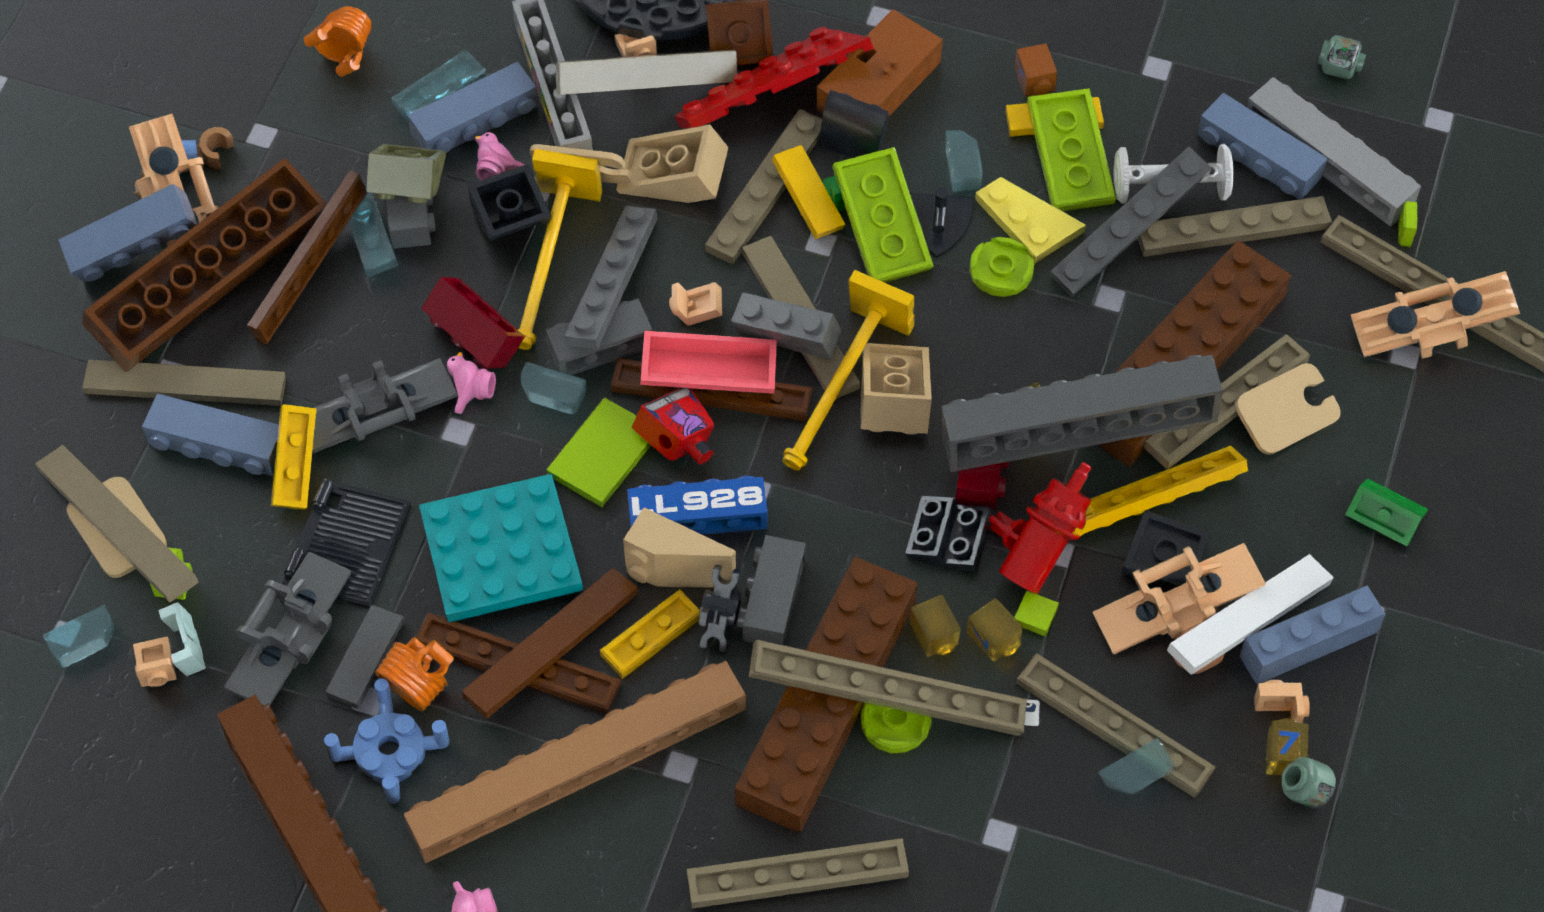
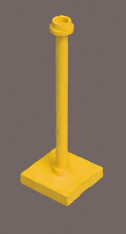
M536 148L534 150L532 163L536 172V183L541 192L556 195L551 210L552 219L548 221L521 325L517 329L525 336L518 347L519 349L529 350L536 342L537 337L532 331L568 197L600 202L603 190L598 159Z
M854 270L849 279L850 311L862 315L866 319L794 447L786 448L783 452L784 458L782 462L787 467L799 471L801 467L806 465L808 460L804 455L877 324L880 323L907 336L910 335L914 327V295Z

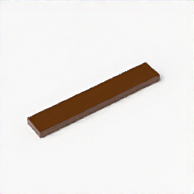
M348 172L247 324L257 342L264 345L269 343L367 194V189L358 173Z
M617 358L611 382L612 392L659 398L681 388L640 385L642 361ZM775 382L774 394L691 388L702 406L806 422L813 394L812 387Z
M613 567L463 689L462 698L487 719L638 594V587Z
M429 612L416 636L425 646L435 640L454 657V661L483 671H487L519 645L518 643L455 621L448 622L446 618ZM560 658L527 686L608 714L621 687V679Z

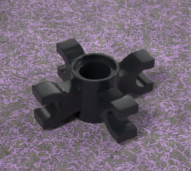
M715 564L712 571V582L715 588L714 591H705L700 609L699 625L706 626L709 623L708 629L701 638L700 647L707 648L709 638L717 637L720 640L719 651L726 652L729 644L726 626L735 627L740 611L741 593L735 591L732 594L740 579L741 570L734 569L731 576L732 579L724 580L720 575L722 566Z

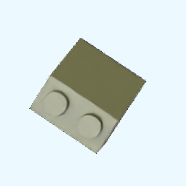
M382 144L369 153L367 192L376 193V197L380 199H395V196L398 195L407 196L410 202L426 203L427 199H431L438 192L446 151Z

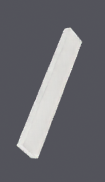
M1309 554L1265 582V586L1246 594L1171 642L1167 651L1192 675L1243 642L1245 637L1260 631L1329 586L1334 577Z

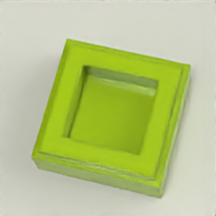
M1406 201L1403 204L1398 220V243L1400 246L1411 247L1417 230V202Z
M1026 591L1014 617L1013 624L1046 637L1059 603Z

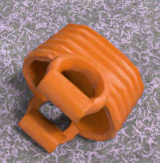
M345 6L331 12L323 20L324 22L304 37L306 46H314L327 59L339 62V65L336 67V73L340 77H344L359 69L363 48L372 30L371 20L365 12L358 8Z
M414 637L406 645L400 642L393 643V647L389 649V653L386 654L385 659L382 660L378 669L375 670V674L379 679H386L390 689L402 700L415 709L424 711L430 705V702L439 695V692L443 691L445 686H448L444 675L454 657L435 640L425 646ZM432 659L441 665L437 671L427 673Z

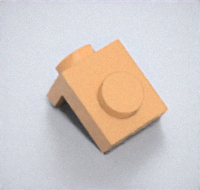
M623 34L615 35V42L622 57L657 55L656 41L652 35L641 39Z
M714 282L686 291L679 283L672 284V297L669 299L670 309L687 326L722 316L721 287Z
M168 636L133 644L136 658L135 671L142 687H158L166 684L167 681L177 679L171 657V643Z
M1268 680L1258 684L1254 696L1255 711H1290L1292 729H1300L1304 717L1309 716L1310 709L1308 696H1303L1302 684L1284 683L1281 680Z

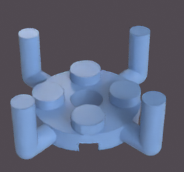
M381 678L374 684L379 702V715L365 719L359 724L353 745L341 747L338 736L334 733L327 734L324 738V743L330 760L334 762L355 760L362 772L370 776L372 780L382 783L387 802L396 804L400 800L399 782L410 777L412 771L419 764L421 765L425 757V751L446 748L450 740L446 723L442 720H437L432 724L434 735L423 737L421 729L411 716L394 713L389 683L386 679ZM385 742H396L399 745L398 750L391 755L382 754L379 750Z

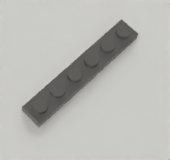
M1189 146L1054 267L1049 275L1073 297L1204 179L1212 168Z
M625 206L564 335L566 346L598 350L658 219L656 209Z

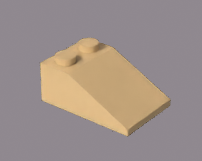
M711 125L629 139L624 158L626 163L624 169L630 170L632 174L631 182L628 184H617L616 190L620 194L686 203L716 199L728 146Z
M867 343L862 351L861 429L873 432L896 431L910 435L917 433L928 434L932 401L929 347Z
M647 508L642 509L623 539L626 572L632 579L640 583L647 582L656 587L715 588L712 582V571L715 564L722 566L720 575L724 580H731L732 572L736 569L735 550Z

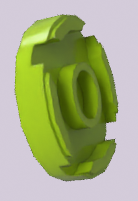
M996 237L985 244L982 242L971 255L969 270L971 278L980 290L990 295L1006 297L1018 294L1027 288L1033 278V257L1031 258L1028 249L1023 243L1012 238Z
M864 702L861 710V726L867 740L876 748L889 753H905L917 748L927 738L931 727V717Z

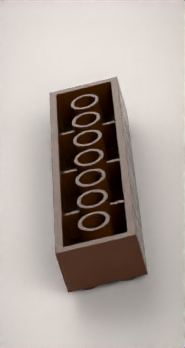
M283 158L84 310L82 325L116 363L127 372L311 229L327 203L286 158Z
M1237 240L1114 373L1128 367L1135 369L1149 367L1159 361H1167L1169 363L1181 361L1192 355H1213L1218 371L1286 296L1291 274ZM1153 434L1098 444V446L1130 468L1146 450L1144 449L1145 441Z
M854 556L806 651L884 667L916 603L918 582ZM787 686L735 786V806L800 834L861 713L864 702Z
M255 694L218 713L217 718L230 750L321 911L388 912L385 906H380L376 898L377 892L368 876H363L359 868L360 863L350 846H346L342 838L343 833L335 818L329 817L325 809L327 806L317 788L313 789L309 781L310 776L301 760L297 761L293 753V746L284 731L281 732L276 724L278 721L270 705L266 703L262 706Z

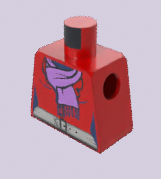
M679 388L640 407L631 428L668 460L674 461L690 454L701 465L711 458L714 451L706 442L714 428V422L691 388Z

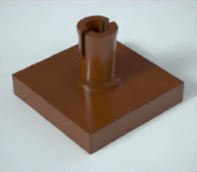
M742 0L705 5L710 51L736 50L737 65L759 63L761 60L773 56L768 0Z

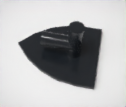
M943 187L938 188L935 194L910 192L928 250L935 257H938L951 249L963 237L970 224L973 197L948 195V190Z

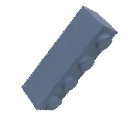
M517 61L409 114L408 120L411 135L420 148L444 150L447 153L452 148L466 141H472L476 136L493 128H498L521 114L529 113L538 106L537 88Z
M1225 93L1218 97L1202 114L1197 135L1206 143L1219 148V145L1225 144L1230 149L1233 160L1241 162L1252 169L1258 176L1271 181L1286 194L1293 195L1297 199H1303L1323 176L1327 157Z
M172 184L58 239L70 273L84 282L94 281L101 278L104 272L114 267L126 266L132 262L133 258L143 253L155 252L160 249L162 244L172 239H179L198 223L186 193Z
M161 394L156 395L142 425L147 443L152 447L163 451L167 449L178 451L193 459L201 457L213 460L216 464L224 467L232 465L244 468L247 472L255 475L263 473L274 476L279 424Z
M1367 585L1245 637L1240 658L1257 685L1378 633L1385 612Z

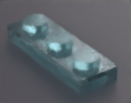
M464 50L391 98L392 105L409 122V114L485 77V68L467 50Z
M367 192L348 223L368 277L399 266L374 194Z

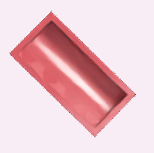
M644 331L640 385L774 394L777 340Z

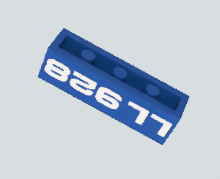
M741 476L732 480L708 479L698 483L674 482L665 486L640 485L636 488L627 489L631 527L642 509L647 508L701 535L767 529V504L763 477Z

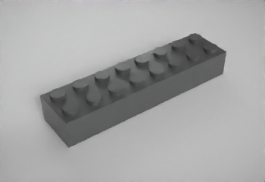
M1192 355L1181 361L1170 363L1159 361L1149 367L1138 369L1128 367L1112 374H1091L1080 380L1069 382L1058 380L1043 387L1033 388L1027 386L1011 393H990L979 399L968 401L957 399L951 401L947 405H942V435L950 471H961L1218 422L1223 390L1213 355Z

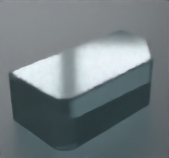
M962 130L946 131L945 149L953 192L979 189L982 184L983 172L977 140Z
M526 362L521 372L522 386L530 402L569 414H574L578 411L587 391L585 379Z
M102 605L43 634V637L58 666L64 668L107 647L115 626L105 605Z
M1156 738L1098 773L1109 789L1132 795L1172 772L1174 763L1161 741Z

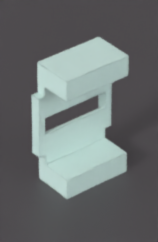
M178 602L160 609L161 620L174 632L180 631L182 642L185 646V649L171 654L173 664L186 676L206 669L191 615Z

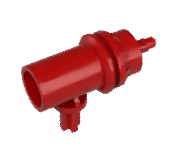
M1082 462L1067 485L1052 478L1046 490L1036 494L1032 501L1037 506L1035 508L1027 506L1026 511L1030 516L1028 521L1024 519L1014 521L1000 511L996 516H990L988 521L992 524L989 528L1003 537L1004 547L1010 551L999 569L1002 575L1033 593H1039L1068 541L1080 538L1075 529L1083 530L1086 525L1085 512L1092 500L1079 491L1088 477L1091 469L1090 465Z

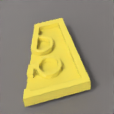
M1002 177L976 192L975 200L1010 238L1026 246L1031 258L1033 257L1034 263H1037L1085 232L1086 225Z

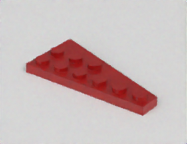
M826 27L817 28L810 32V37L804 41H797L787 45L784 48L785 52L778 56H770L761 60L759 67L752 71L747 70L737 74L733 78L734 81L728 85H720L711 89L708 92V96L702 100L688 102L682 107L683 111L674 115L679 127L685 129L708 124L729 113L728 107L750 105L757 101L755 95L771 89V92L774 94L820 72L819 66L821 65L828 66L835 63L838 65L847 61L846 54L861 49L865 53L874 49L871 39L867 36L842 32L841 30H832Z

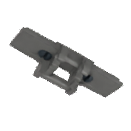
M441 359L433 360L392 377L386 375L383 362L379 360L372 363V377L356 384H352L347 373L338 376L343 396L313 407L317 409L312 454L353 437L358 441L364 440L367 434L405 419L408 421L415 420L414 413L458 397V393Z
M308 552L287 586L273 580H268L264 586L266 591L244 626L240 625L236 630L237 636L250 643V646L225 684L224 689L244 699L256 694L262 706L266 703L271 705L292 669H296L299 663L308 664L329 630L332 617L327 612L350 577L351 570ZM277 598H279L281 605L284 606L286 611L276 629L268 627L264 633L258 632V628Z

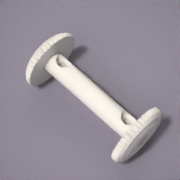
M1225 144L1219 145L1217 163H1207L1212 168L1211 171L1214 174H1208L1199 182H1217L1218 196L1221 201L1229 198L1233 187L1232 154ZM1120 147L1115 154L1114 161L1116 198L1121 203H1126L1129 185L1148 184L1169 164L1129 165L1126 147ZM1133 173H1137L1139 176L1135 177Z

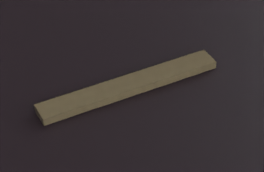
M1338 215L1321 238L1320 243L1406 293L1446 282V276ZM1447 295L1444 297L1426 301L1424 303L1427 305H1431L1450 300L1451 298L1450 295ZM1515 316L1468 328L1544 372V333Z
M64 445L35 463L39 472L169 603L199 583L196 575Z
M756 640L753 643L749 677L1016 736L1024 733L1027 699L761 640Z

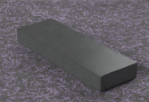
M371 605L325 691L328 698L359 709L376 677L375 670L378 669L382 660L385 659L404 623L403 616Z

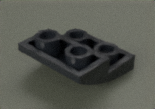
M830 90L824 107L819 145L851 158L881 151L883 138L888 131L889 111L882 109L878 105L854 99L849 94Z
M921 496L906 549V556L939 567L977 572L990 521H988L992 515L990 508L957 505L954 498Z

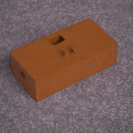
M892 9L867 35V37H870L874 49L865 53L861 49L850 52L847 55L848 60L839 64L817 86L816 110L823 114L827 95L830 90L838 93L849 94L854 99L878 105L882 109L889 111V117L941 63L943 39Z

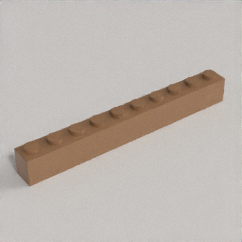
M727 661L718 665H707L693 677L686 680L678 679L672 682L667 689L655 695L646 694L642 696L634 705L623 710H612L602 720L592 725H581L572 734L560 740H549L539 750L531 754L518 755L512 758L507 765L495 771L487 770L480 773L472 782L463 786L456 785L450 787L443 792L442 796L430 802L422 801L413 805L408 812L404 813L407 829L426 864L746 710V694Z

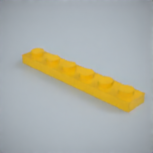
M1228 446L1091 498L1090 506L1085 512V527L1083 530L1076 528L1075 532L1081 537L1084 533L1100 527L1110 526L1114 522L1131 515L1142 514L1145 510L1160 504L1171 503L1181 496L1202 491L1206 487L1221 481L1231 480L1235 476L1248 471L1247 460L1232 446Z

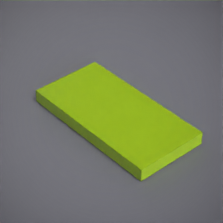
M1090 88L1028 97V109L1050 204L1061 211L1115 204L1116 196Z
M895 147L834 163L832 166L867 275L882 282H887L931 270L934 265Z

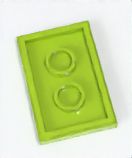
M604 397L546 469L547 475L552 474L554 480L603 508L651 445L631 428L636 415Z

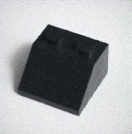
M528 164L468 185L471 207L481 230L490 240L552 219Z

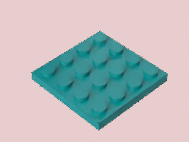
M552 474L419 504L448 622L583 590L582 580Z

